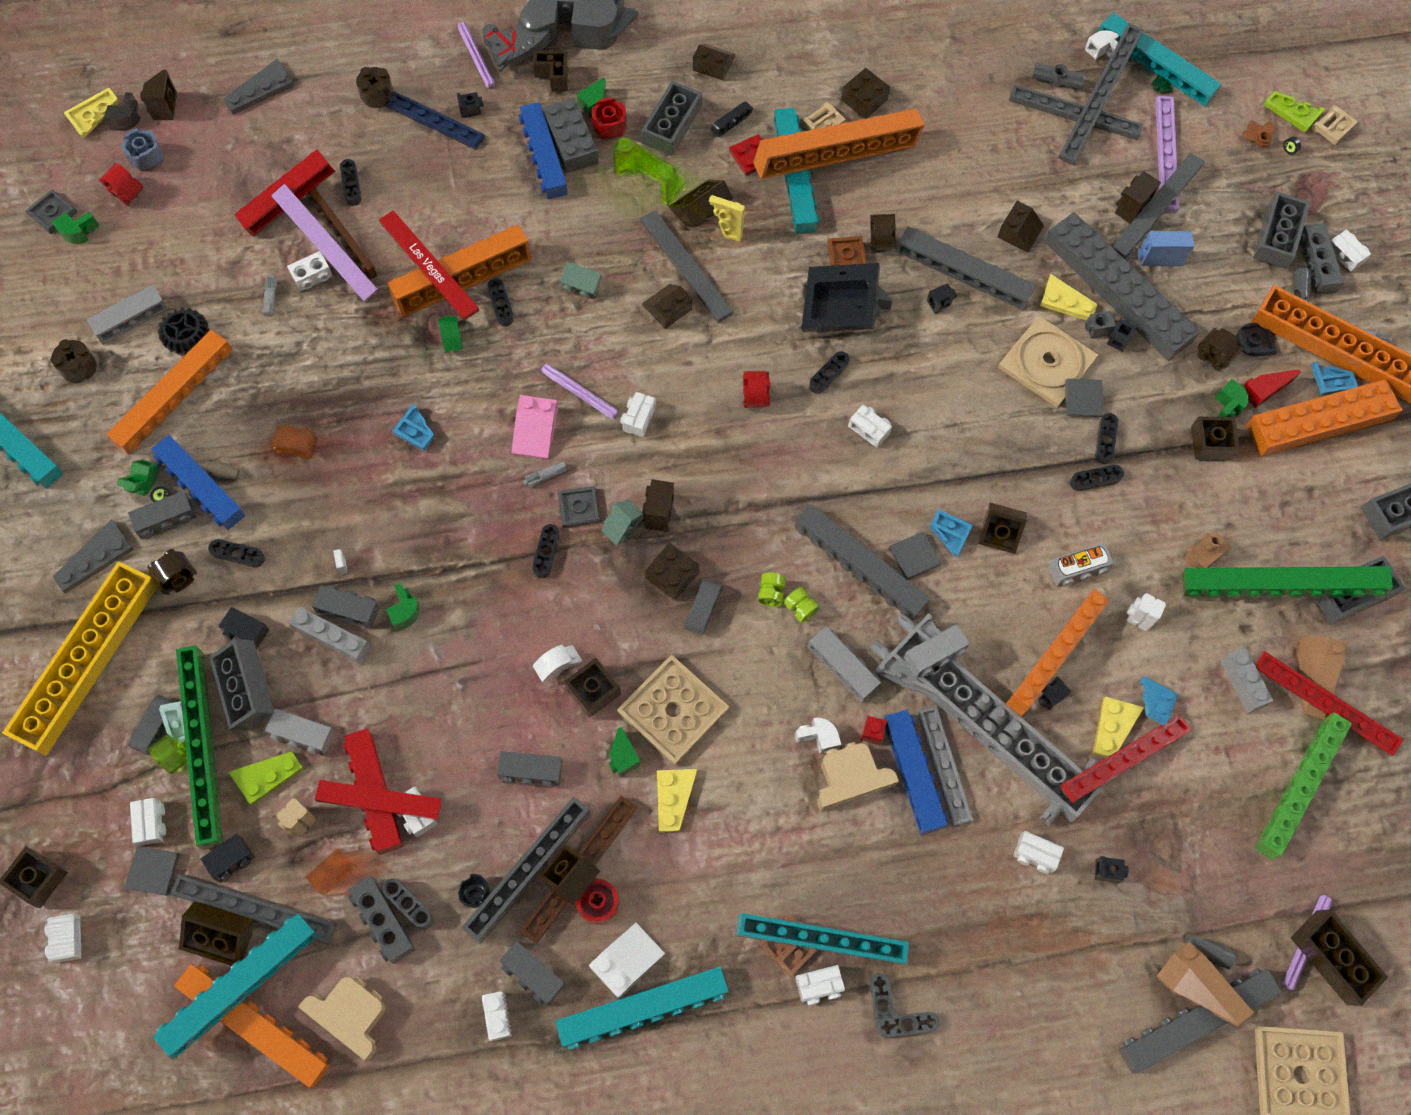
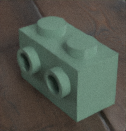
M567 262L560 283L563 289L570 292L576 290L580 292V295L590 298V296H596L602 275Z
M629 499L622 502L618 501L613 505V511L605 519V525L601 530L616 546L629 540L644 515Z

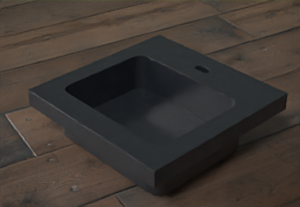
M879 263L809 267L801 326L802 331L874 329L880 275Z

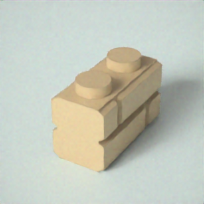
M292 799L286 805V808H283L276 814L280 820L277 824L290 836L296 834L301 837L307 831V827H311L317 821L316 817L296 799Z

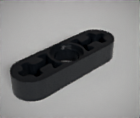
M746 101L718 119L712 125L711 132L717 137H721L748 118L753 111V107Z
M345 159L340 163L344 196L349 205L355 206L362 200L357 167L353 160ZM347 167H350L351 173L347 172ZM348 180H355V183L352 185L346 184ZM351 191H354V198H351Z
M493 278L488 282V290L495 314L501 326H509L513 323L514 317L504 283L499 278ZM495 285H497L499 289V293L497 294L494 288ZM504 299L506 302L503 305H497L496 301ZM502 311H505L508 319L503 318Z
M843 351L835 353L810 379L809 389L815 394L822 393L848 367L849 355ZM838 359H839V360L844 359V362L841 361V362L838 364V366L836 367V364H837V362H838ZM831 369L834 371V375L827 376L824 371ZM821 378L823 379L821 386H814L815 383L817 384L821 381Z
M1112 413L1104 414L1099 423L1095 458L1101 464L1109 463L1114 456L1118 418ZM1107 420H1110L1111 423L1109 429H1106L1108 426ZM1102 435L1110 436L1111 442H1105L1102 439ZM1104 448H1107V449H1106V455H1107L1106 458L1103 457V454H1102V452L1104 451Z
M1110 465L1077 472L1070 479V486L1076 491L1116 484L1124 476V471L1119 465ZM1113 471L1114 474H1118L1117 477H1115V475H1110L1111 472ZM1098 474L1102 480L1096 482L1093 480L1092 475ZM1077 478L1079 481H1083L1081 485L1079 482H1076Z
M553 524L545 525L541 531L533 562V572L538 578L547 577L551 571L559 540V530ZM553 530L554 534L551 535L550 542H548L547 533ZM549 547L552 551L549 555L541 554V549ZM542 560H544L545 569L539 572L538 568L541 567Z
M221 539L211 541L208 546L212 556L218 559L255 568L260 567L265 561L264 554L258 548ZM220 546L224 549L218 550L217 552L215 551V548H219ZM241 549L242 553L239 557H232L234 550ZM247 554L252 557H255L257 554L259 558L253 561L250 557L247 556Z

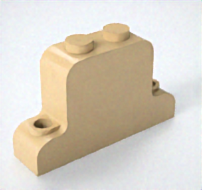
M852 742L845 745L844 749L838 750L834 748L826 752L827 755L823 758L821 768L828 787L819 790L820 795L817 803L820 811L894 787L899 781L892 769H887L886 767L878 770L866 744Z
M350 977L342 978L325 1000L316 994L315 996L306 997L298 1007L363 1060L369 1061L375 1054L376 1041L369 1036V1032L385 1013L386 1007L381 1001L383 996L374 989L372 992L365 988L367 983L359 977L355 979Z

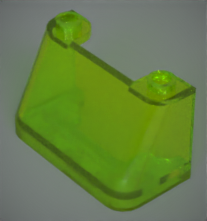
M620 138L612 146L614 172L621 176L623 172L630 171L633 175L638 169L663 184L660 187V192L663 193L662 202L664 204L671 205L686 186L685 177L673 165L629 138Z

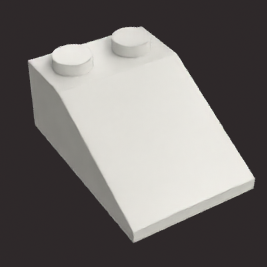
M635 923L607 947L589 967L609 990L620 999L665 953Z

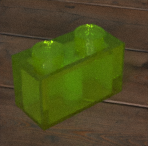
M167 734L147 749L155 762L170 774H173L187 763L186 745L178 737L173 738Z

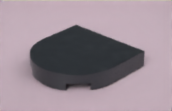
M1248 323L1237 332L1236 338L1238 341L1236 343L1238 346H1242V352L1255 357L1276 355V346L1269 329L1261 327L1258 323Z

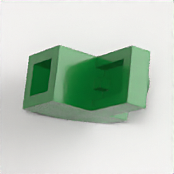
M66 212L51 222L63 239L71 244H82L89 241L86 235L99 227V224L90 212L75 221Z
M445 316L438 319L444 351L450 352L463 349L457 316Z
M1231 379L1215 397L1216 400L1225 406L1217 417L1239 416L1248 404L1246 390L1234 379Z
M144 459L132 461L130 475L119 478L117 486L123 487L127 492L145 496L150 492L157 479L160 465Z
M402 583L394 585L401 603L386 608L396 632L411 626L417 620L420 613V605L416 596L412 598L408 587L404 589Z

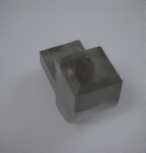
M125 92L121 106H107L104 121L110 130L126 131L139 123L141 118L137 112L138 101L133 94Z

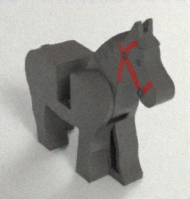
M529 0L522 9L516 29L513 32L499 30L497 26L488 24L483 28L482 33L484 44L493 51V61L498 63V70L501 72L509 64L518 63L532 57L533 51H542L546 46H556L560 24L572 25L573 47L596 50L607 49L616 42L618 35L627 30L631 23L638 18V11L634 8H624V0Z

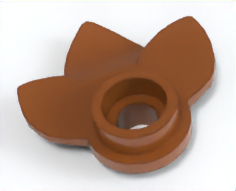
M1250 120L1247 127L1248 130L1242 132L1244 137L1249 141L1255 142L1260 147H1268L1275 133L1273 124L1269 121L1260 126L1253 120Z

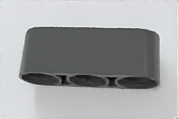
M703 579L684 629L700 635L704 634L720 595L721 584Z
M161 695L154 697L129 740L128 746L146 755H150L155 750L166 731L159 710L160 705L174 703V701Z
M394 878L385 881L382 888L385 896L415 926L423 930L430 928L434 921L432 913L400 881ZM395 884L398 885L397 893L389 894L390 887ZM407 899H412V907L404 909V902ZM423 913L427 914V921L419 924L418 917Z

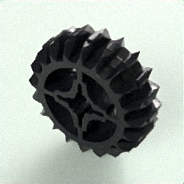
M182 307L180 311L174 309V313H168L167 318L162 317L163 322L159 323L160 329H158L159 339L166 349L168 348L170 352L175 351L178 355L181 352L186 355L209 332L208 322L202 314H199L197 310L193 311L190 308L185 310ZM192 323L197 324V327L193 328L191 326ZM171 334H175L176 339H172Z

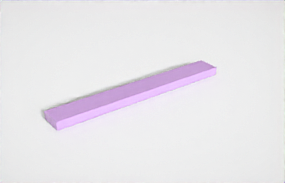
M1157 96L1155 99L1159 181L1161 182L1159 190L1177 169L1174 97ZM1179 195L1165 212H1178Z
M285 184L271 195L364 302L368 301L379 291Z

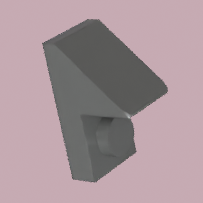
M879 285L875 319L880 316L881 309L890 310L893 302Z

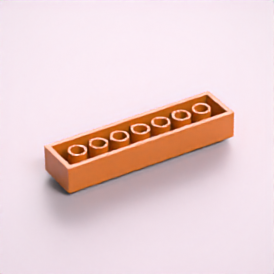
M518 224L498 234H493L482 241H477L471 246L461 248L453 254L443 256L437 261L463 290H466L531 261L528 239ZM420 269L412 270L408 274L387 282L393 301L402 318L445 299Z
M1385 379L1253 415L1246 424V427L1260 457L1389 422L1394 420L1403 410L1388 381Z

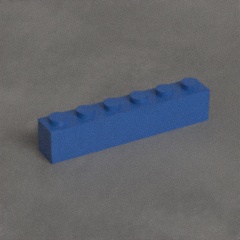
M540 102L521 106V114H518L520 125L524 124L522 129L524 137L529 140L527 141L528 150L533 152L531 158L533 165H537L538 168L536 169L537 178L542 180V183H540L542 193H546L547 199L568 195L567 184Z
M170 435L151 448L155 454L153 458L160 466L164 464L167 467L165 471L172 478L176 476L179 479L176 481L183 490L187 488L190 491L188 495L195 502L200 501L202 503L200 507L207 515L211 513L214 516L212 520L219 527L223 525L229 530L246 516L241 508Z
M908 710L886 715L883 719L887 721L885 730L920 835L942 830L947 826L948 816L945 810L942 811L940 805L942 800L939 791H935L933 785L935 783L934 775L932 772H929L927 755L925 752H922L920 747L922 741L920 735L915 732L914 717L909 714Z

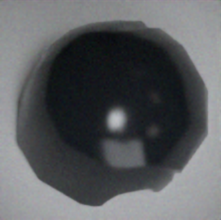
M470 874L467 880L461 881L458 897L465 907H480L490 895L489 884L482 875Z

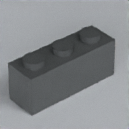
M184 491L128 512L134 531L141 539L150 538L158 532L170 530L173 526L188 523L191 519L196 518L190 498Z
M328 585V587L320 586L312 608L318 614L369 629L372 628L379 611V606L375 599L369 596L362 598L351 591H346L345 593L331 585Z
M501 751L497 776L503 783L513 784L514 781H520L523 785L533 786L534 783H539L543 787L553 788L554 785L560 786L563 761L561 757Z
M517 941L500 959V962L503 964L501 969L508 976L514 974L519 979L516 983L525 991L530 988L535 993L532 997L541 1005L544 1002L550 1005L566 986L563 981Z

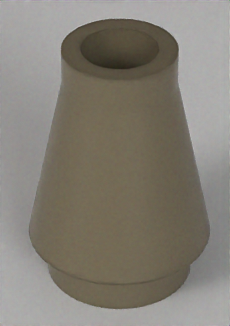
M213 460L209 468V475H212L213 478L237 480L240 472L239 469L220 460Z

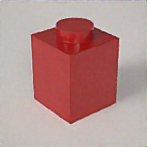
M867 715L860 740L880 745L887 721Z

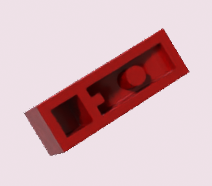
M1297 369L1263 374L1255 379L1250 378L1244 383V389L1248 394V401L1257 408L1293 382L1301 371Z

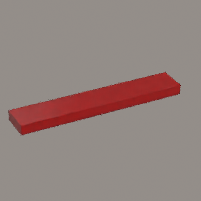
M319 780L314 799L316 802L438 820L442 805L441 798Z

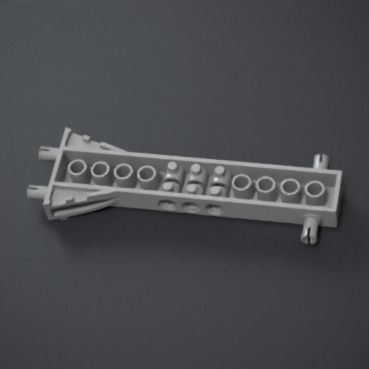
M904 613L901 614V617L895 623L908 633L906 638L892 651L888 650L879 640L870 647V650L883 660L875 673L885 680L927 695L1050 804L1046 811L1040 815L1042 822L1049 816L1045 821L1046 825L1050 826L1060 813L1070 822L1075 820L1101 791L1102 787L1072 803L1060 786L1090 768L1096 760L1089 759L1087 764L1080 769L961 666L956 656L949 659L950 662L945 666L939 667L938 665L933 668V672L925 677L920 675L916 678L903 658L905 653L941 633V631L936 628L929 613L919 624H915Z

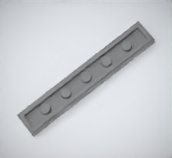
M933 706L918 710L917 714L952 826L973 822L938 707Z

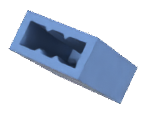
M1150 231L1143 240L1142 247L1138 250V259L1141 261V266H1183L1194 248L1192 231Z

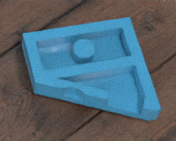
M1319 362L1311 364L1321 396L1358 387L1352 371L1340 370L1334 366L1324 367L1319 365Z
M412 404L392 430L394 435L422 451H425L435 438L415 404Z
M938 509L930 524V529L953 556L957 558L973 525Z
M1143 676L1140 680V685H1143L1144 689L1142 698L1145 703L1146 716L1165 726L1178 694Z

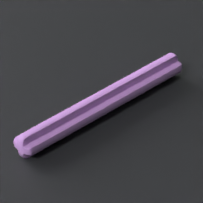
M465 22L459 23L458 30L486 87L489 89L494 87L495 81Z
M546 363L542 367L543 374L609 418L614 419L618 414L617 409Z
M1325 895L1320 896L1312 915L1316 910H1329L1332 899ZM1297 948L1282 982V986L1288 990L1295 989L1307 962V957L1299 948Z

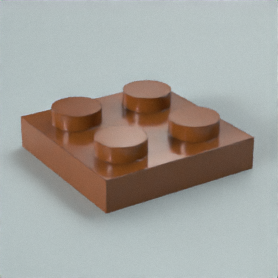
M863 236L828 238L830 266L867 264Z

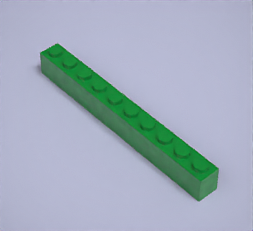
M1390 566L1184 568L1182 575L1184 596H1189L1190 598H1200L1201 596H1209L1210 598H1220L1221 596H1229L1230 598H1240L1241 596H1250L1251 598H1260L1262 596H1270L1271 598L1311 596L1313 598H1320L1325 595H1332L1334 598L1344 597L1345 595H1353L1356 598L1374 595V597L1380 598L1389 595L1393 589Z
M197 645L176 649L195 844L202 850L218 847L224 843L204 655Z

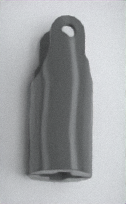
M1300 268L1294 272V295L1309 302L1311 271L1307 268Z
M1195 936L1185 938V944L1190 941L1209 961L1228 970L1232 967L1236 958V952L1211 940L1199 939Z

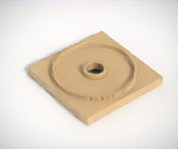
M1038 316L999 363L997 368L1058 408L1065 399V380L1067 378L1081 379L1097 359L1098 354L1041 316ZM1050 355L1055 359V362L1052 364L1046 363L1043 356Z
M671 654L617 709V713L675 766L729 710V706ZM671 704H675L680 708V714L676 717H670L666 714V708Z
M1264 1026L1254 1027L1260 1115H1350L1343 1032ZM1297 1066L1303 1068L1306 1072L1307 1078L1303 1083L1297 1082L1294 1078L1293 1072Z

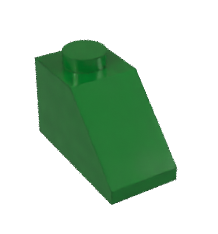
M603 77L577 94L578 106L589 118L592 117L593 106L595 107L597 102L606 96V79Z
M618 728L609 754L610 762L608 765L613 774L617 772L618 776L621 777L640 767L641 763L623 728Z

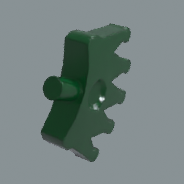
M1157 75L1151 83L1154 86L1153 90H1158L1160 94L1172 92L1173 88H1170L1172 84H1168L1169 80L1163 81L1165 77L1159 78L1160 75Z

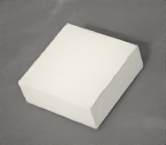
M334 550L338 572L340 575L347 574L346 560L342 550Z

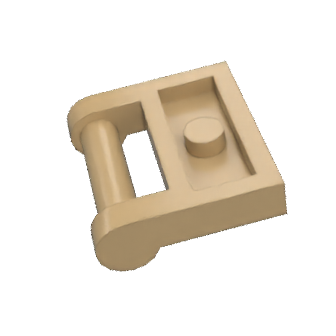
M828 102L822 104L820 109L808 117L800 119L801 125L808 130L846 122V119ZM824 113H828V114H826L825 116H823L822 118H820L819 120H817L816 122L812 123L814 120H816L817 118H819V117H820L821 115H823Z
M1332 106L1319 122H1315L1311 126V129L1314 133H1320L1336 145L1358 121L1339 107ZM1332 117H1337L1328 128L1324 126Z

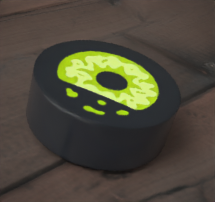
M1294 136L1289 137L1283 143L1284 150L1290 155L1296 154L1301 150L1300 140Z
M163 486L154 488L150 493L152 502L171 496L169 490Z

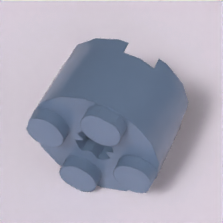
M136 128L124 135L125 140L121 147L133 167L145 172L163 161L162 148L153 132L148 129L147 131H140L139 128Z

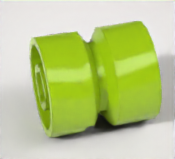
M772 572L762 574L761 589L758 595V602L760 604L770 607L782 605L784 596L782 591L785 589L786 582L785 576Z
M803 587L795 589L783 602L790 611L795 612L794 616L801 624L808 621L820 609V606L813 599H809V594Z

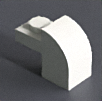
M1099 31L1089 37L1085 50L1095 60L1104 54L1111 57L1118 44L1119 35L1112 31Z
M559 645L543 654L533 664V668L541 681L544 682L557 678L564 669L578 666L582 660L573 645L567 647Z
M813 718L812 727L810 725L801 726L794 735L796 743L816 739L820 754L834 748L839 750L841 746L836 727L830 721L823 718Z

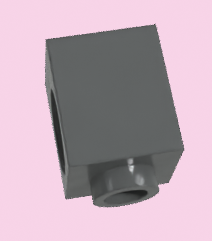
M1111 311L1090 314L1085 322V329L1089 332L1090 338L1111 335L1116 327Z

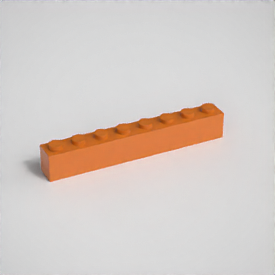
M210 330L106 434L111 442L128 455L136 450L139 444L146 437L150 436L159 424L164 422L165 418L178 407L183 399L188 397L192 390L201 384L205 377L214 371L223 359L229 356L232 351L229 343L213 330Z
M1096 589L1091 591L1007 701L1006 705L1020 716H1023L1110 600Z
M190 964L174 987L193 1000L200 992H206L211 988L213 981L218 976L215 978L211 977L208 974L210 970L202 964L198 966ZM242 1001L220 1020L309 1088H315L331 1066L326 1062L328 1058L319 1051L316 1054L309 1049L311 1045L301 1038L297 1041L292 1037L294 1032L285 1026L282 1028L275 1024L277 1020L268 1013L265 1016L258 1012L260 1007L252 1001L248 1003Z

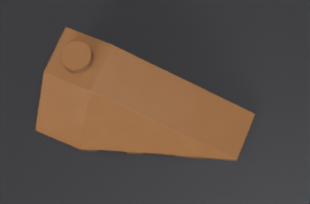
M1301 636L1296 653L1297 661H1299V673L1333 694L1344 663L1348 643L1331 637ZM1302 700L1304 715L1322 721L1325 719L1326 714Z
M1190 941L1173 953L1157 975V978L1172 993L1186 997L1197 1006H1203L1212 1011L1217 1017L1236 1027H1239L1254 1014L1208 958Z

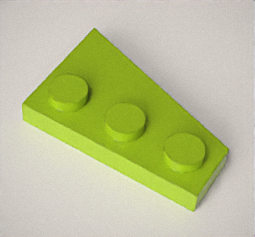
M1274 91L1263 104L1304 133L1325 110L1322 107H1319V109L1310 106L1311 103L1304 102V104L1297 102L1294 97Z
M291 751L230 771L229 774L249 804L254 805L304 770V768Z

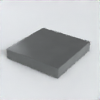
M52 189L25 212L49 234H52L56 230L51 223L66 212L72 217L77 213V210Z
M1067 378L1065 380L1066 416L1102 417V380Z
M595 486L558 491L563 528L600 523Z
M924 532L889 546V550L906 580L941 565Z
M136 847L124 888L168 896L179 854Z

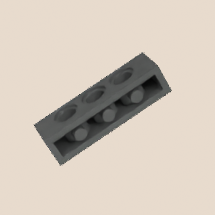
M1326 224L1305 225L1299 243H1301L1303 249L1302 254L1306 259L1307 269L1311 271L1312 286L1315 288L1316 294L1335 293L1341 288L1344 281Z
M371 875L348 889L351 894L348 897L354 907H359L361 911L359 917L364 925L368 924L372 931L369 932V935L375 944L379 942L382 948L379 952L385 962L389 960V962L395 964L416 950L376 880ZM374 898V905L366 908V900ZM383 915L385 917L384 923L381 926H376V918ZM394 933L395 941L392 944H386V937Z

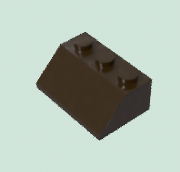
M708 179L668 207L684 225L696 227L702 223L703 219L715 215L713 212L714 206L710 205L709 202L711 195L728 201L733 200V197L725 180Z
M194 901L182 915L179 950L232 966L237 961L243 960L252 937L254 919Z

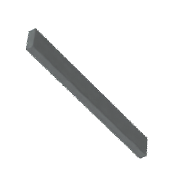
M1015 84L1009 98L1011 102L1076 122L1085 107ZM1101 111L1094 125L1095 128L1137 141L1143 126L1142 123Z
M1191 153L1185 158L1114 243L1112 248L1124 259L1128 257L1201 169L1205 161Z
M656 210L641 217L640 221L717 323L733 315L731 308Z
M178 874L170 895L188 901H197L254 919L255 922L277 929L283 927V923L289 917L299 914L317 936L315 941L327 945L330 944L337 925L330 921Z

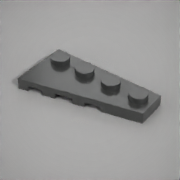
M277 58L227 95L224 101L232 114H235L293 87L294 84Z
M111 519L53 575V578L60 589L67 593L133 551V548L116 523Z

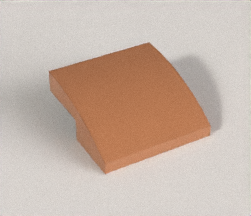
M790 914L783 919L785 921L797 922ZM767 941L759 943L790 977L817 951Z

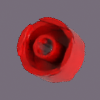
M603 98L592 108L593 129L600 139H613L621 137L625 133L627 126L626 108L623 103L617 102L614 98Z
M118 163L112 165L98 180L113 197L117 195L118 199L126 206L144 188L136 178L134 179L130 175L131 173Z
M743 371L744 408H765L770 406L769 371Z
M596 878L586 888L581 898L576 901V906L579 914L586 922L602 925L616 916L619 908V898L612 884L606 880ZM599 897V899L603 901L600 902V906H596V904L593 903L595 902V898Z

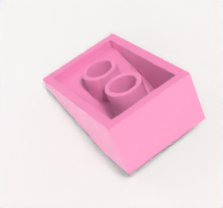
M520 395L516 411L512 455L548 460L558 414L557 400Z

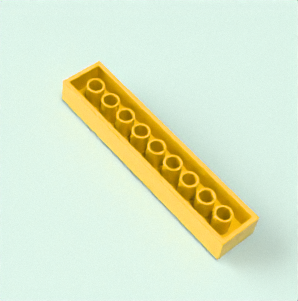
M119 561L117 562L2 734L44 756L48 755L158 587L152 577Z

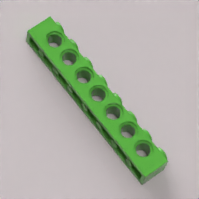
M1332 713L1322 721L1255 845V850L1271 860L1282 856L1352 724L1351 722L1336 713Z

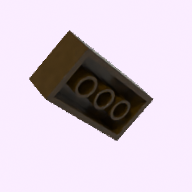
M1331 909L1316 910L1290 937L1346 1005L1362 1006L1388 978L1385 972Z

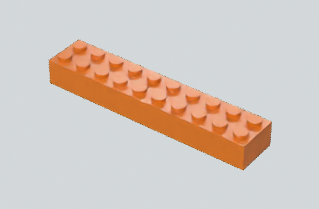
M912 109L889 113L883 116H874L868 119H859L853 122H844L834 126L829 125L824 128H815L804 132H796L790 135H781L770 139L766 138L760 140L753 163L760 179H766L915 147L925 124L918 110Z
M1276 285L1271 287L1251 322L1258 323L1261 327L1269 329L1272 333L1342 369L1352 371L1354 375L1370 383L1386 379L1394 395L1411 404L1410 353Z

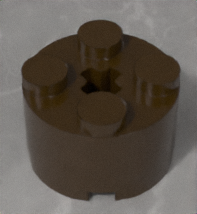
M363 67L360 70L356 79V85L360 98L365 102V105L371 108H381L388 101L390 103L394 97V90L388 71L385 68Z
M895 214L870 215L871 250L896 249Z
M1213 328L1198 345L1199 352L1197 356L1203 361H1209L1215 370L1221 371L1227 368L1240 354L1242 346H1238L1236 343L1238 339L1231 332L1223 328L1220 330Z
M61 340L54 349L50 359L60 375L71 383H80L85 378L88 380L97 369L95 357L88 347L78 340Z
M174 549L167 550L164 556L147 566L149 575L159 590L165 595H170L169 592L173 590L176 593L184 590L195 580L193 578L194 574L197 575V571L186 555Z

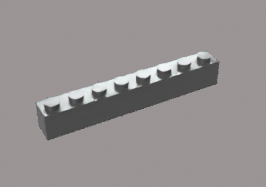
M908 226L898 242L896 252L1021 310H1024L1036 286L1028 280L1017 277L996 265H991L980 258L971 256L965 251L958 250L947 243L936 240L934 237L923 234L917 229H912Z
M812 504L796 519L795 527L799 534L806 535L814 546L821 547L828 557L836 559L843 569L851 571L858 581L866 583L873 593L881 595L888 605L896 607L901 614L904 613L909 619L914 621L927 606L930 600L927 595Z
M573 796L462 926V929L481 945L589 817V808Z
M1256 968L1247 973L1248 978L1244 980L1238 978L1229 983L1251 1010L1282 993L1268 969L1260 971L1259 968ZM1195 1005L1190 1010L1186 1007L1176 1012L1178 1015L1176 1018L1171 1020L1170 1017H1167L1158 1022L1160 1025L1158 1028L1153 1030L1152 1027H1149L1140 1032L1142 1035L1140 1038L1135 1040L1134 1037L1125 1040L1122 1042L1124 1046L1118 1050L1131 1073H1139L1229 1022L1217 1017L1212 1011L1201 1005Z

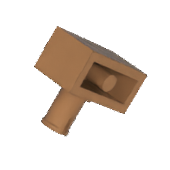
M1216 530L1211 534L1207 532L1199 539L1200 543L1198 545L1193 543L1186 549L1187 554L1183 559L1191 568H1209L1226 554L1232 546Z

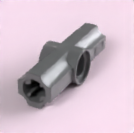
M1036 63L1032 77L1049 81L1054 87L1066 85L1081 89L1085 74L1069 71L1062 64L1053 67Z

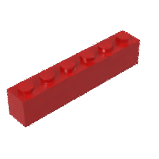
M316 149L308 157L296 164L294 168L282 175L275 183L268 186L261 194L254 197L247 205L240 208L234 215L249 234L255 236L285 212L271 196L281 186L285 184L300 200L336 171L320 151Z
M367 728L344 736L346 743H343L346 755L349 754L351 759L348 762L349 769L352 774L355 773L356 780L353 781L354 785L388 790L371 731ZM361 809L362 812L365 811L367 819H364L366 830L371 832L372 838L369 839L373 851L376 850L379 855L404 847L394 813Z

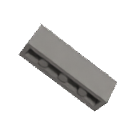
M151 285L86 320L103 345L167 311L168 308L154 286Z
M301 607L297 609L289 622V625L295 632L362 665L371 650L366 640Z
M827 627L823 628L809 641L807 647L863 703L879 688L881 684L880 678L875 672H870L865 667V662L861 658H857L846 643L843 644L838 639L839 637L834 630H829Z

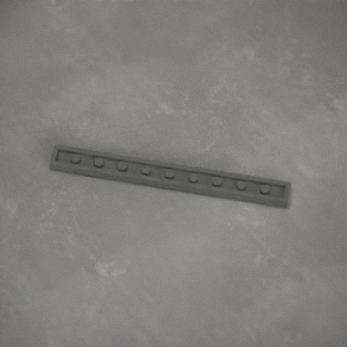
M1128 23L1058 159L1072 165L1076 162L1144 29Z

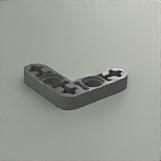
M878 973L870 979L869 986L876 1029L881 1037L892 1038L929 1033L938 1028L939 1019L933 1012L895 1016L888 977ZM877 978L885 982V985L882 986V993L887 992V996L881 995L876 998L875 993H880L879 987L874 986ZM881 999L886 1000L889 1004L886 1012L880 1011L877 1007V1003ZM927 1016L934 1020L931 1028L928 1025H920L921 1030H918L916 1017H919V1021L926 1020ZM906 1018L912 1020L914 1024L911 1031H906L902 1027V1022ZM898 1019L900 1033H896L897 1028L889 1030V1034H886V1031L881 1029L885 1021L888 1025H895V1020Z

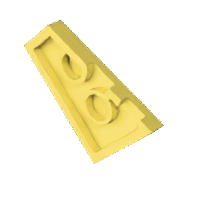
M107 88L65 111L64 114L82 139H84L120 102L111 89Z
M711 195L709 202L710 205L714 206L713 212L715 216L719 218L718 224L723 236L740 242L743 237L745 206Z
M1050 274L1040 306L1087 321L1089 315L1095 313L1097 303Z
M1104 697L1092 754L1107 758L1117 752L1144 707Z
M697 769L657 771L659 833L680 831Z

